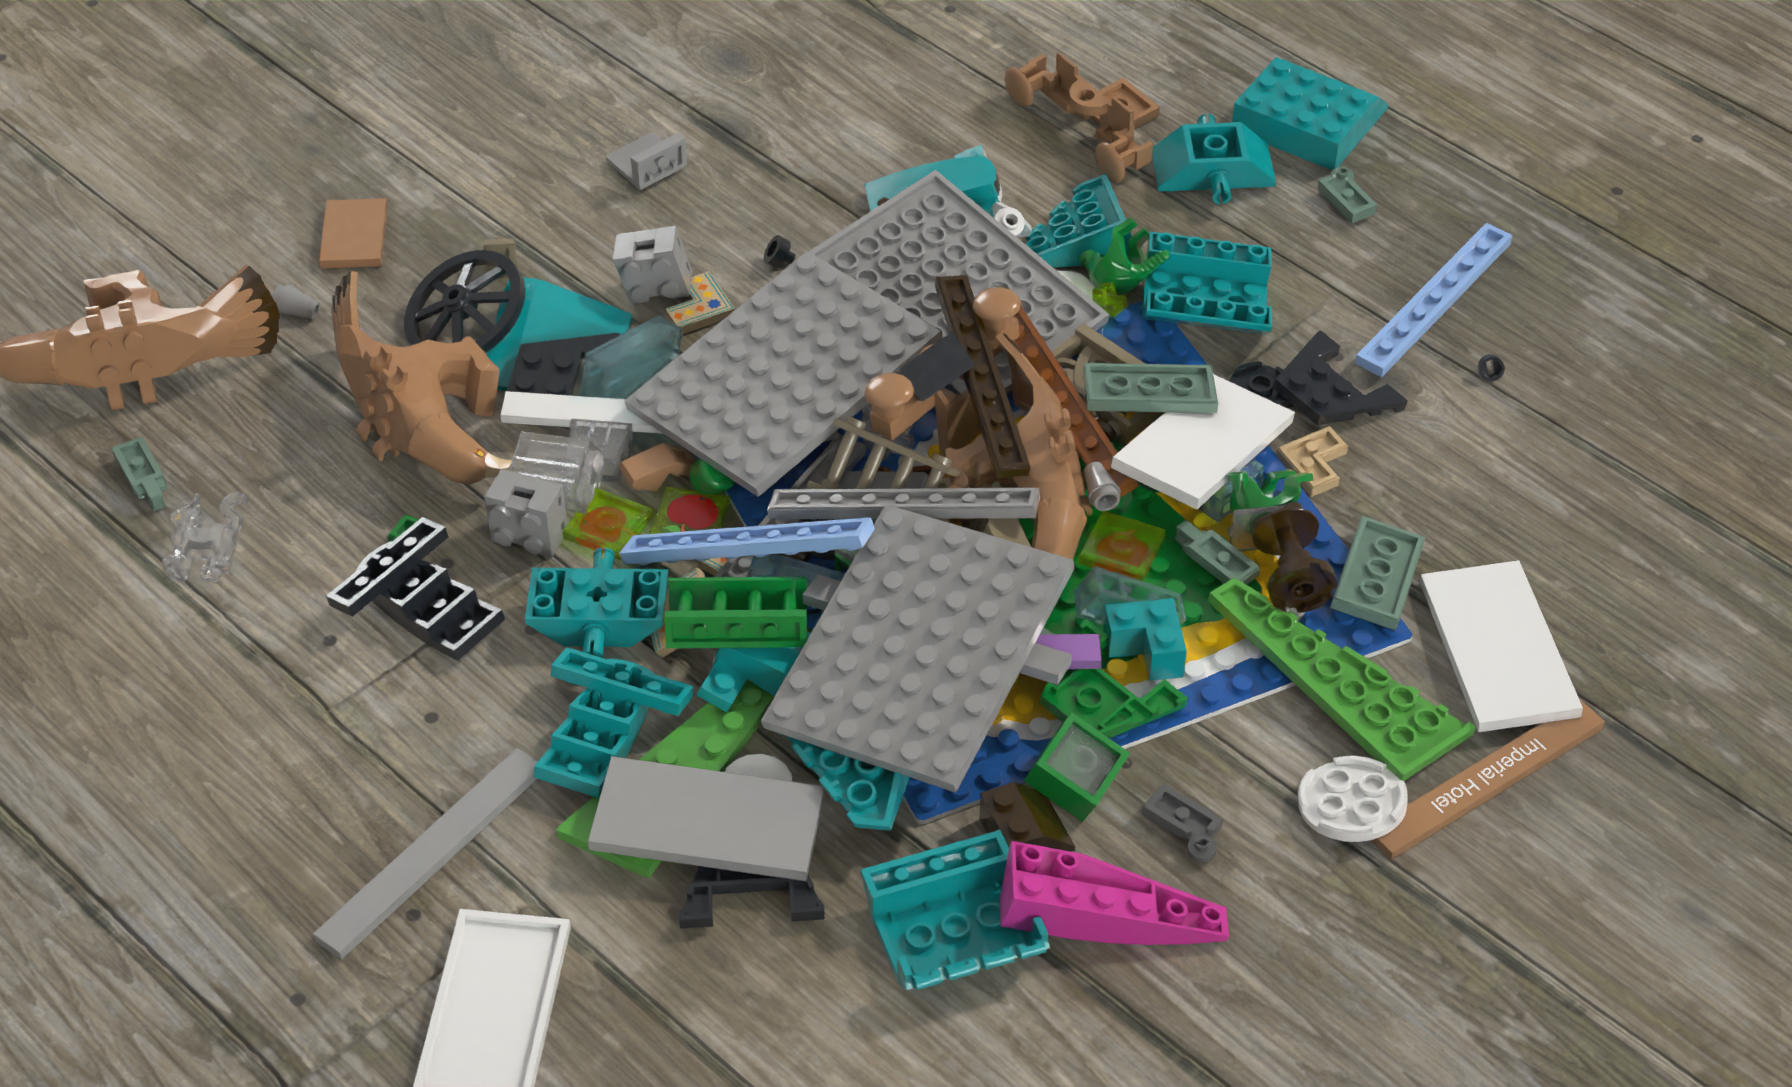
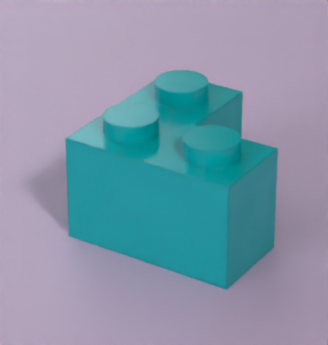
M1173 598L1105 605L1103 632L1109 635L1108 645H1106L1109 658L1143 655L1149 681L1184 677L1187 650Z

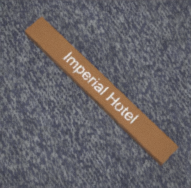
M1580 699L1583 707L1580 718L1546 722L1537 725L1408 804L1406 814L1401 823L1388 834L1371 841L1390 860L1396 858L1600 732L1604 728L1605 721Z

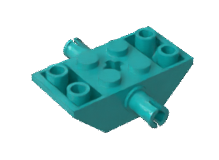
M1208 113L1209 122H1207L1206 114H1202L1198 117L1197 124L1181 125L1153 147L1152 163L1158 192L1211 189L1214 203L1220 205L1219 196L1222 197L1223 204L1228 203L1232 198L1230 189L1276 187L1268 144L1241 122L1216 123L1215 116Z
M602 547L594 551L593 568L532 567L525 624L562 646L583 647L582 652L591 655L594 653L595 656L603 658L604 647H632L664 624L668 569H613L615 553L606 547L604 558H601Z

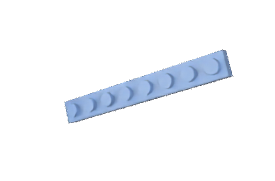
M1485 223L1356 355L1355 364L1383 377L1510 246L1513 235Z
M871 517L633 535L619 554L623 564L638 563V565H648L652 562L666 561L667 563H676L681 560L693 559L705 561L710 558L722 557L735 559L739 556L750 555L764 557L769 554L778 553L794 555L806 551L824 553L834 549L853 551L865 545L875 528Z

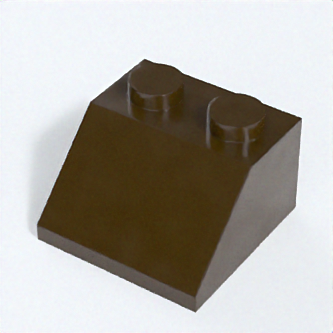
M1011 782L980 793L979 820L987 833L1001 830L1008 847L1011 841L1070 852L1075 851V845L1050 800L1036 789Z

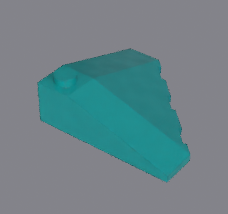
M1106 174L1078 184L1072 190L1074 195L1072 200L1068 203L1061 201L1049 213L1051 219L1048 224L1044 226L1043 224H1037L1032 229V233L1026 236L1027 242L1025 245L1053 268L1081 266L1078 257L1087 250H1093L1105 256L1112 241L1113 228L1126 220ZM1131 231L1124 236L1125 250L1128 258L1130 256L1128 242L1132 237Z
M523 277L525 301L521 314L506 337L486 354L499 369L497 390L507 391L521 344L609 333H620L621 341L626 339L632 323L633 314L541 279ZM509 279L504 291H510ZM508 303L499 304L494 325L501 318Z
M787 736L793 744L794 752L807 768L812 767L820 777V784L835 802L839 801L848 812L846 814L847 818L855 827L891 831L910 777Z

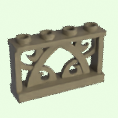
M1084 323L1075 329L1073 336L1051 351L1061 367H1069L1063 368L1085 404L1083 363L1145 364ZM1076 354L1079 355L1077 361L1070 359ZM1091 411L1093 416L1101 418L1111 427L1116 436V442L1123 447L1128 445L1133 437L1165 413L1134 411L1135 415L1128 420L1126 419L1127 411Z

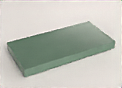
M1083 363L1082 373L1087 411L1217 413L1218 399L1213 370L1210 365Z
M1361 516L1330 608L1396 631L1425 537Z

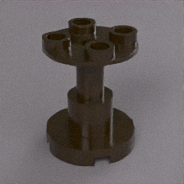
M1291 502L1282 509L1255 519L1252 524V538L1256 548L1263 553L1281 555L1278 560L1279 567L1269 577L1267 585L1272 604L1284 612H1287L1286 607L1296 608L1297 613L1309 612L1326 604L1332 598V589L1334 587L1337 589L1338 585L1334 569L1327 561L1311 557V554L1304 549L1311 544L1318 534L1319 522L1315 514L1307 509H1303L1300 503Z

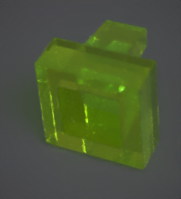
M1113 282L1099 284L1100 288L1092 290L1093 301L1110 314L1109 317L1117 316L1128 307L1126 295L1117 296Z

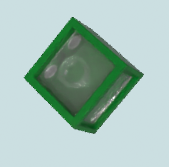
M1071 712L1057 729L1023 781L1083 822L1097 806L1130 755V752Z

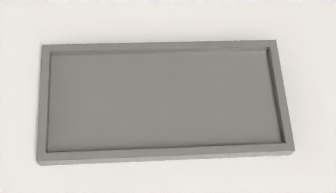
M611 756L588 839V850L806 881L824 799V788L820 785Z

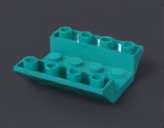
M1150 232L1146 259L1164 250H1168L1170 257L1143 280L1142 319L1266 335L1272 331V307L1267 306V284L1272 268V249L1270 247L1172 235L1165 232Z

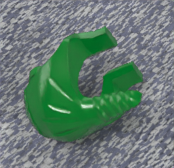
M1130 217L1113 228L1112 241L1105 256L1093 250H1087L1078 257L1080 265L1087 268L1092 284L1100 292L1109 296L1130 292L1170 257L1168 250H1164L1149 259L1145 258L1141 247L1149 239L1150 232L1142 228L1129 239L1130 256L1128 259L1124 236L1138 226L1136 221Z
M1290 469L1269 472L1263 480L1261 487L1258 486L1253 478L1248 477L1247 471L1228 473V481H1232V494L1230 497L1231 514L1241 528L1253 533L1252 524L1255 519L1282 509L1288 503L1297 502L1301 495L1299 484L1313 481V473L1296 474L1295 470ZM1285 479L1282 492L1272 498L1278 480Z

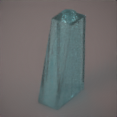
M657 316L585 353L580 396L627 399L679 355L683 328Z

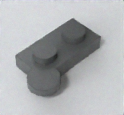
M1163 783L1143 805L1142 815L1188 842L1187 853L1194 861L1203 863L1211 861L1215 857L1217 850L1213 837L1222 828L1223 819Z

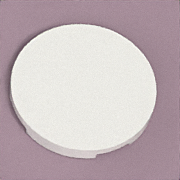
M1342 756L1333 758L1331 763L1315 770L1310 769L1302 778L1298 789V807L1304 821L1318 833L1335 840L1361 842L1382 837L1401 823L1407 811L1408 794L1404 781L1388 770L1386 764L1367 757Z

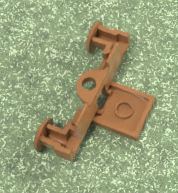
M1060 52L1056 54V71L1051 74L1046 70V56L1044 54L1028 61L1027 65L1019 69L1010 67L1006 71L1004 78L1005 86L1016 104L1022 107L1030 106L1033 103V93L1040 90L1065 112L1078 115L1084 121L1093 118L1099 123L1095 136L1102 142L1096 147L1095 159L1100 172L1106 174L1109 181L1120 183L1124 180L1126 167L1131 165L1135 170H1138L1152 162L1153 143L1148 141L1138 146L1134 142V129L1160 116V107L1125 78H1121L1098 91L1078 75V67Z
M1002 287L988 288L980 292L975 297L972 307L975 314L982 319L994 357L1004 350L1002 344L995 336L999 333H1005L1013 341L1019 337L1018 319L1013 316L1020 310L1021 301L1012 290ZM931 344V345L925 347L920 353H922L923 351H925L926 349H928V348H929L930 346H932L933 344ZM881 374L872 378L866 385L864 395L866 400L872 405V412L870 413L872 431L891 441L934 406L936 408L940 455L946 457L945 449L947 448L960 449L965 447L981 433L968 389L958 396L942 388L921 402L914 394L911 381L900 374ZM963 374L958 377L965 381Z

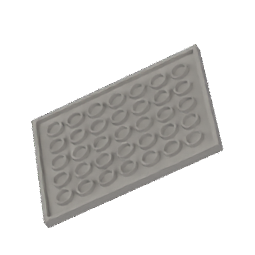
M934 170L808 251L941 330L942 337L950 334L934 284L936 277L967 275L974 298L988 288L1002 287L1012 290L1018 295L1022 308L1051 351L1073 336L1075 329L1083 323L1096 331L1108 323L1110 315L937 170ZM1002 350L994 358L1007 394L1012 390V381L1005 351ZM956 378L944 388L959 396L967 389V386H965L964 380Z
M807 251L625 399L624 402L627 410L759 497L840 428L832 424L835 418L847 421L848 416L853 417L869 403L864 393L866 385L872 378L881 374L894 373L897 369L918 356L925 347L935 344L943 337L941 330Z
M886 504L874 524V531L865 545L858 551L761 722L765 729L956 793L1075 568L1074 561Z

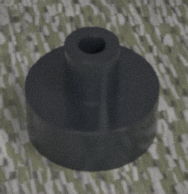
M780 235L774 236L766 247L764 262L775 268L780 267L784 262L792 264L796 254L790 251L791 242Z

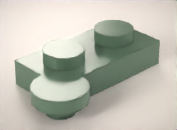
M1347 167L1335 168L1330 176L1318 181L1317 189L1351 223L1376 214L1378 204L1354 182V173Z

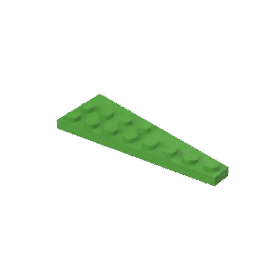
M1235 577L1209 593L1208 602L1375 760L1386 764L1387 769L1393 772L1400 780H1407L1473 736L1476 729L1473 723L1469 721L1465 724L1448 714L1449 708L1441 703L1435 706L1420 697L1418 689L1411 685L1408 687L1394 681L1388 675L1387 670L1347 646L1343 649L1327 640V634L1320 629H1317L1315 632L1298 622V616L1292 612L1278 610L1267 601L1266 596Z
M747 679L727 713L708 702L639 760L725 772L726 768L735 760L760 725L774 696ZM593 797L556 829L557 838L648 879L661 863V860L588 850V839L600 797Z

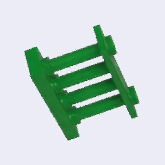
M807 577L668 578L669 611H665L666 648L804 647L807 641V605L803 604V593L807 589Z

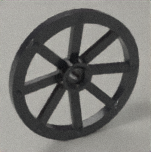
M491 250L469 251L446 260L421 281L408 302L404 316V330L409 344L412 346L425 340L436 341L451 317L452 343L460 342L463 339V320L471 317L487 331L485 335L475 341L487 353L506 337L521 314L525 301V283L520 271L509 258ZM475 266H495V268L469 284ZM462 270L457 284L449 287L443 283L448 277ZM507 273L510 280V291L478 292ZM434 290L443 295L442 300L423 308ZM480 303H508L504 313L495 325L477 310ZM441 312L422 341L419 332V322Z

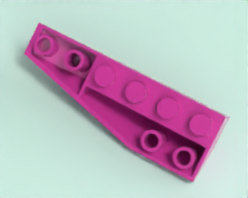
M1011 841L1000 894L1001 927L1032 932L1033 918L1041 916L1048 935L1075 940L1117 944L1165 945L1227 941L1229 938L1226 907L1085 854Z

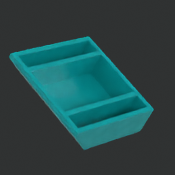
M1275 57L1234 102L1232 122L1243 123L1272 147L1333 170L1340 166L1388 109V103L1365 90L1355 88L1339 80Z

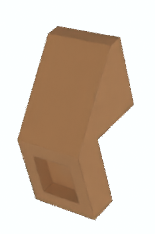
M661 443L622 461L618 467L626 477V483L633 489L657 492L669 473L676 477L681 475L689 477L690 468L696 460L686 448Z

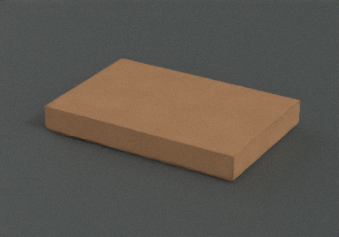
M386 198L326 200L319 257L321 269L382 266L388 208Z

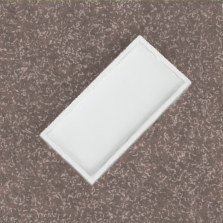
M1213 374L1218 399L1217 413L1165 412L1113 456L1111 468L1192 508L1198 509L1228 482V473L1240 471L1293 422L1295 412Z
M1519 560L1421 574L1420 585L1478 732L1574 719L1582 716L1583 707Z
M467 909L459 910L413 1087H534L571 929L570 919Z

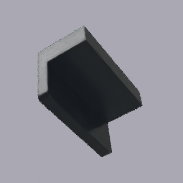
M952 332L897 369L894 373L909 379L913 385L914 394L919 401L923 402L974 366V362Z

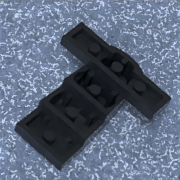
M424 517L420 518L394 541H390L369 553L361 561L356 572L326 595L331 607L351 617L372 601L408 632L457 661L505 620L502 610L479 600L474 588L450 579L446 568L422 560L449 538L446 527Z

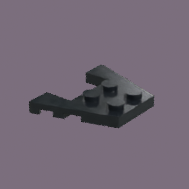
M1321 330L1313 336L1275 379L1273 386L1275 391L1316 425L1352 420L1355 414L1367 413L1369 416L1381 415L1382 410L1392 408L1394 412H1401L1405 410L1408 401L1388 384L1364 395L1350 381L1335 372L1325 361L1338 356L1341 346Z
M620 333L521 344L507 391L572 396L583 359L615 363L621 343ZM563 427V428L569 430L570 428H573V427ZM573 428L581 432L583 437L594 440L597 429Z
M698 866L694 881L690 883L687 892L684 908H681L679 914L680 929L713 927V894L789 890L791 922L825 919V910L822 901L819 900L814 890V884L809 875H807L806 881Z

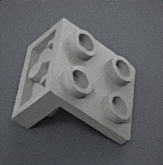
M649 133L606 155V160L635 187L642 190L688 166L686 138L677 133L662 140L656 134Z

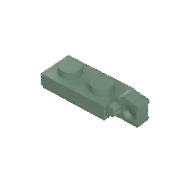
M143 436L112 447L114 458L134 495H137L138 499L147 497L153 511L165 508L166 504L163 500L162 491L166 490L167 487L164 474Z
M1187 520L1176 527L1175 540L1182 546V550L1223 584L1235 577L1247 585L1259 576V566L1212 529L1200 531Z

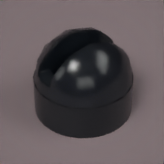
M1488 354L1479 360L1478 372L1485 380L1496 381L1504 374L1505 365L1498 356ZM1491 361L1493 373L1488 374L1486 362Z

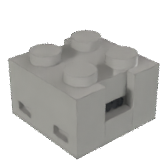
M676 226L616 235L613 261L630 304L650 302V297L660 295L670 299L690 296L693 270Z
M501 469L484 496L491 542L509 547L513 543L522 545L532 554L552 558L568 532L563 485Z

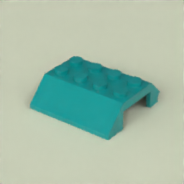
M1001 830L861 869L862 882L873 926L897 983L906 990L913 988L916 990L941 984L944 979L951 981L978 973L981 968L988 970L1015 962V958L1025 959L1047 952L1046 949L1050 948L1048 932L1041 916L1033 918L1032 932L1001 927L1000 894L1009 851Z

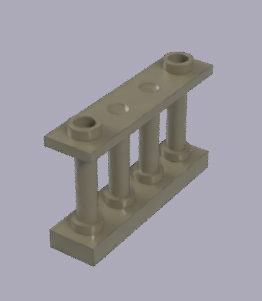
M848 416L847 421L835 418L832 423L846 430L827 478H823L821 483L809 480L806 489L841 488L839 482L858 436L874 442V445L856 489L871 488L887 448L903 455L889 489H904L915 460L932 467L924 488H938L944 473L959 477L961 471L951 467L953 462L951 459L934 453L933 458L927 457L865 430L867 423Z

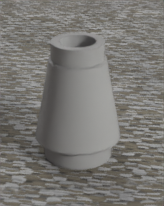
M290 284L286 286L278 285L272 296L276 301L279 313L314 320L320 310V302L315 301Z
M1100 462L1088 464L1084 468L1089 503L1099 511L1113 509L1120 501V488Z

